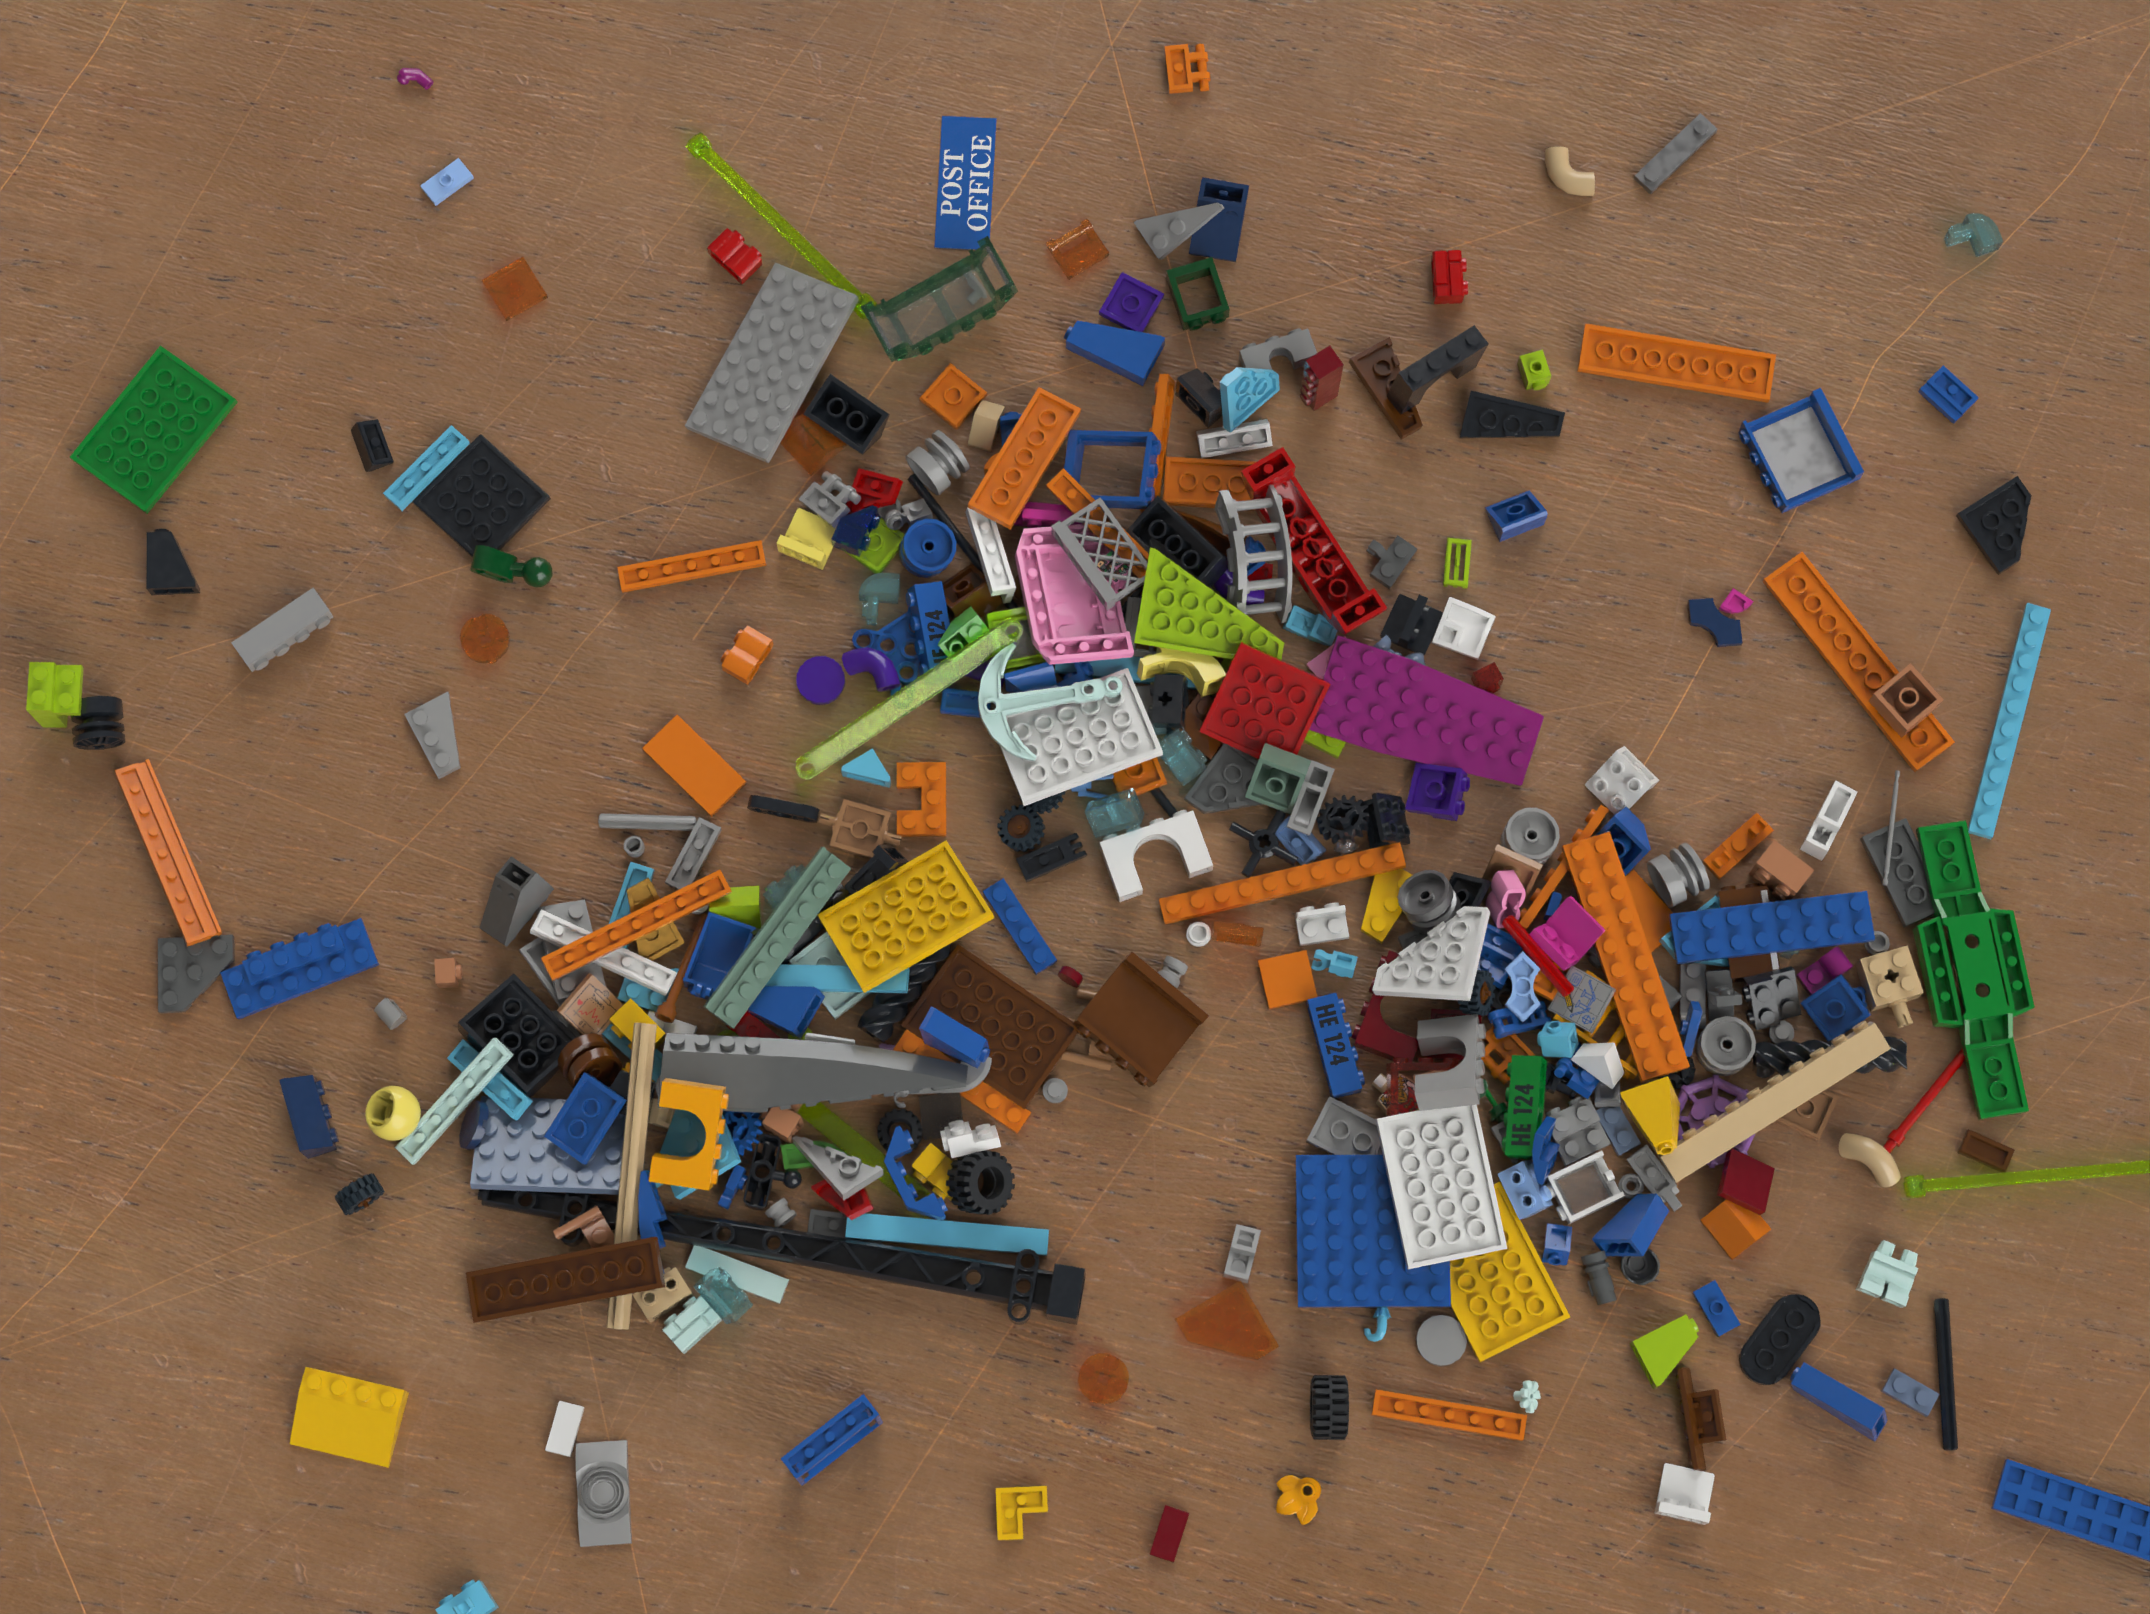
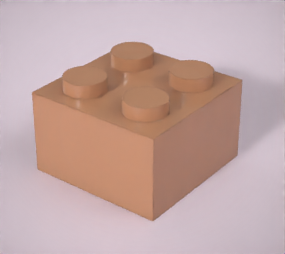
M1910 663L1875 692L1869 702L1902 738L1937 709L1944 699Z
M1774 840L1749 874L1752 875V880L1755 883H1760V886H1768L1773 891L1772 895L1776 899L1784 901L1793 899L1814 869Z

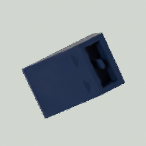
M1202 177L1197 207L1220 203L1224 206V209L1192 235L1189 249L1190 255L1236 262L1249 185Z

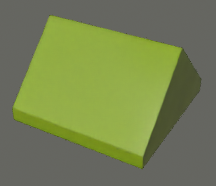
M760 886L730 887L732 891L730 894L709 904V912L759 929L762 927Z

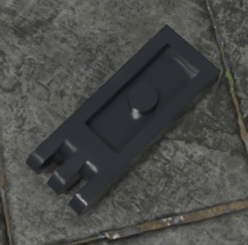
M1074 833L1016 858L1026 883L1086 857L1087 853L1085 850L1075 853L1076 850L1083 847L1082 842L1071 844V842L1079 838L1078 834Z

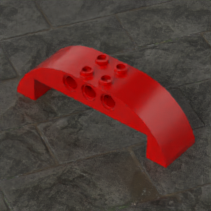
M1281 447L1241 471L1246 490L1251 500L1263 499L1266 496L1269 485H1274L1277 494H1280L1282 497V508L1291 546L1292 572L1324 618L1337 631L1347 634L1386 611L1387 607L1375 588L1369 591L1294 476L1296 466L1284 447ZM1266 508L1255 509L1263 524L1271 523ZM1274 532L1268 533L1272 541L1276 545Z

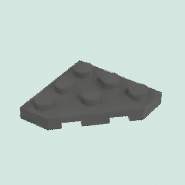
M1224 743L1187 793L1184 800L1203 814L1264 805L1245 797L1258 761L1249 754Z
M216 935L211 937V939L189 947L186 946L183 937L158 938V1012L160 1014L186 1012L200 994H203L217 980L216 978L221 974L220 972L224 971L226 967L228 968L235 961L233 935Z

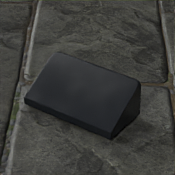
M379 420L356 422L351 429V433L365 471L371 472L393 464L394 461Z

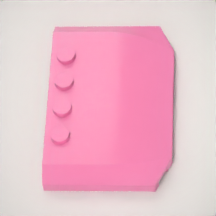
M1083 524L1068 526L1072 533L1083 535ZM1051 527L1024 529L1015 553V560L1032 644L1046 662L1052 665L1132 658L1134 655L1130 631H1126L1120 600L1108 611L1105 609L1052 535ZM1087 529L1086 535L1095 537V536ZM1085 540L1083 548L1086 552L1097 554L1099 542ZM1102 544L1100 555H1106L1109 550Z

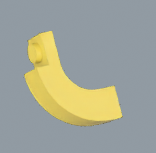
M1157 647L1156 654H1148L1140 658L1137 675L1141 681L1155 677V674L1176 673L1184 675L1194 683L1201 697L1217 693L1226 674L1220 663L1213 656Z

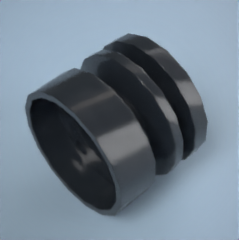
M112 696L82 698L81 715H71V721L79 724L72 728V734L75 736L72 738L73 746L84 750H104L123 745L126 742L125 734L122 733L125 731L124 724L116 722L124 718L122 699Z

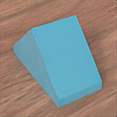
M873 748L842 766L841 772L843 777L888 788L891 786V778Z

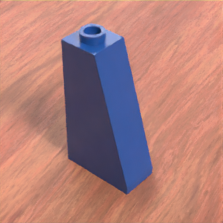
M1076 321L1074 327L1069 326L1064 336L1067 350L1141 386L1146 382L1165 346V337L1083 321Z
M1805 1362L1801 1368L1796 1367L1790 1380L1792 1381L1791 1385L1794 1391L1870 1440L1876 1441L1888 1421L1885 1408Z

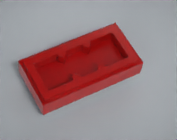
M748 1011L745 1012L734 1029L726 1025L728 1029L739 1037L780 1039L777 1034Z

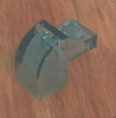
M1979 213L1967 214L1964 221L1951 226L1944 237L1947 247L1969 240L1976 257L1999 250L2003 243L2002 236L1995 222Z
M877 573L871 575L862 583L859 590V600L868 602H863L862 617H866L867 625L877 626L879 603L899 604L900 574Z

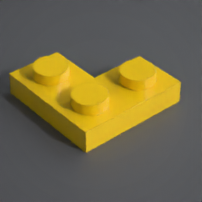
M1047 1486L996 1488L998 1541L1023 1540L1022 1514L1048 1512Z

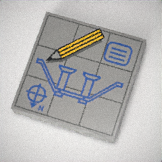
M1571 966L1566 978L1574 986L1573 992L1563 997L1557 991L1548 1010L1593 1034L1616 989Z

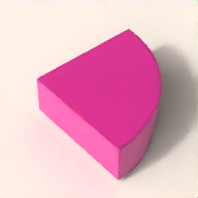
M1733 588L1719 610L1730 614L1740 613L1748 609L1754 601Z

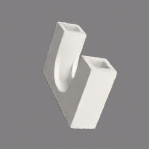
M1181 810L1174 813L1172 818L1166 820L1158 818L1149 822V826L1143 828L1134 826L1127 829L1125 834L1117 836L1115 833L1103 838L1099 848L1119 902L1143 894V888L1135 869L1133 858L1138 848L1148 841L1164 840L1174 845L1181 855L1189 878L1213 870V863L1194 811L1187 812V810Z

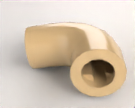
M1550 147L1545 150L1548 176L1556 187L1571 195L1594 196V172H1578L1572 169L1569 163V150L1566 147Z
M1845 1133L1841 1137L1839 1142L1841 1157L1858 1160L1867 1165L1872 1171L1878 1186L1890 1187L1900 1180L1901 1176L1897 1164L1882 1145L1870 1138L1857 1134Z

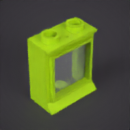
M1025 607L987 613L985 624L992 632L988 635L993 658L1008 645L1013 643L1016 646L1006 664L1004 674L1046 663V660L1032 644Z

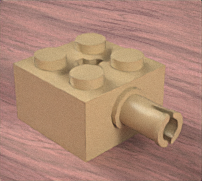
M1908 945L1860 959L1855 964L1861 985L1866 991L1865 997L1870 1011L1892 1007L1898 1028L1913 1024L1906 1002L1917 999L1924 992ZM1887 974H1888L1889 977H1892V978H1893V981H1892V982H1891V980H1886V979H1885V976H1886Z

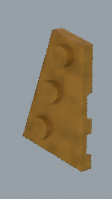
M648 877L626 889L630 913L660 899ZM674 922L636 940L638 955L651 961L685 943Z

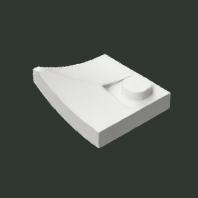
M1449 597L1432 644L1479 660L1496 616Z

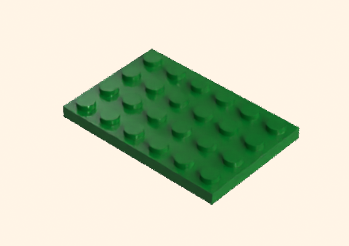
M160 345L71 454L70 459L148 514L238 402L230 394Z

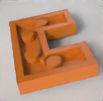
M897 762V789H921V810H897V835L902 837L946 836V762Z

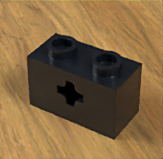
M1155 674V680L1150 684V695L1153 696V705L1148 708L1149 720H1151L1155 728L1185 729L1188 680L1184 675ZM1168 697H1170L1172 701H1169L1167 706H1165L1163 702L1167 701Z

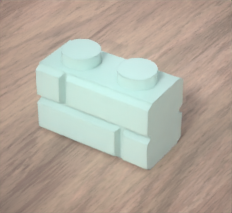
M701 1295L697 1299L695 1296L691 1297L683 1305L684 1311L678 1316L675 1313L672 1314L664 1322L666 1327L662 1330L683 1354L722 1321Z

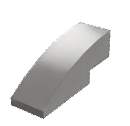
M1313 760L1311 761L1287 828L1310 836L1335 770L1334 768Z

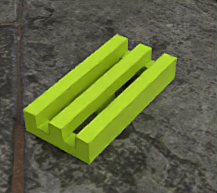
M1447 538L1443 578L1444 587L1468 588L1472 540ZM1452 544H1456L1453 580H1449ZM1461 545H1466L1463 581H1459Z

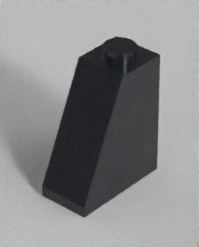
M155 529L154 532H147L146 589L151 595L200 593V587L173 533L167 529Z

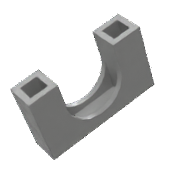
M1477 1014L1418 1021L1417 1040L1422 1056L1446 1053L1464 1056L1463 1061L1451 1070L1415 1075V1097L1420 1111L1480 1104V1094L1484 1093V1083L1481 1075L1485 1074L1484 1062L1481 1060V1057H1485V1046L1482 1039L1486 1038L1484 1024H1480Z

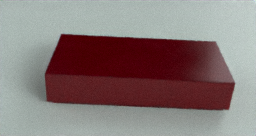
M1165 1505L1149 1555L1174 1563L1188 1520V1512Z

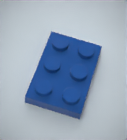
M584 1072L544 1137L582 1164H587L627 1100L589 1073Z

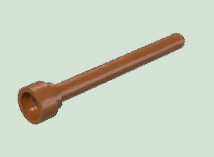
M708 913L701 914L666 1002H662V1005H659L655 1017L663 1022L673 1023L677 1015L675 1004L684 984L683 978Z

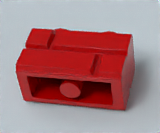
M1460 250L1433 251L1431 268L1434 304L1462 303L1464 295H1468V281H1463V272L1467 271L1466 258H1462Z

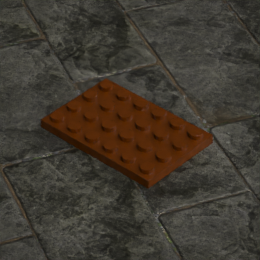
M959 944L901 1024L902 1028L909 1030L923 1040L919 1028L930 1007H933L986 1038L989 1045L988 1049H990L988 1057L992 1058L990 1070L983 1081L1024 1110L1078 1035L1075 1030L1077 1027L1072 1024L1073 1021ZM943 1053L944 1055L952 1059L954 1062L961 1064L960 1060Z

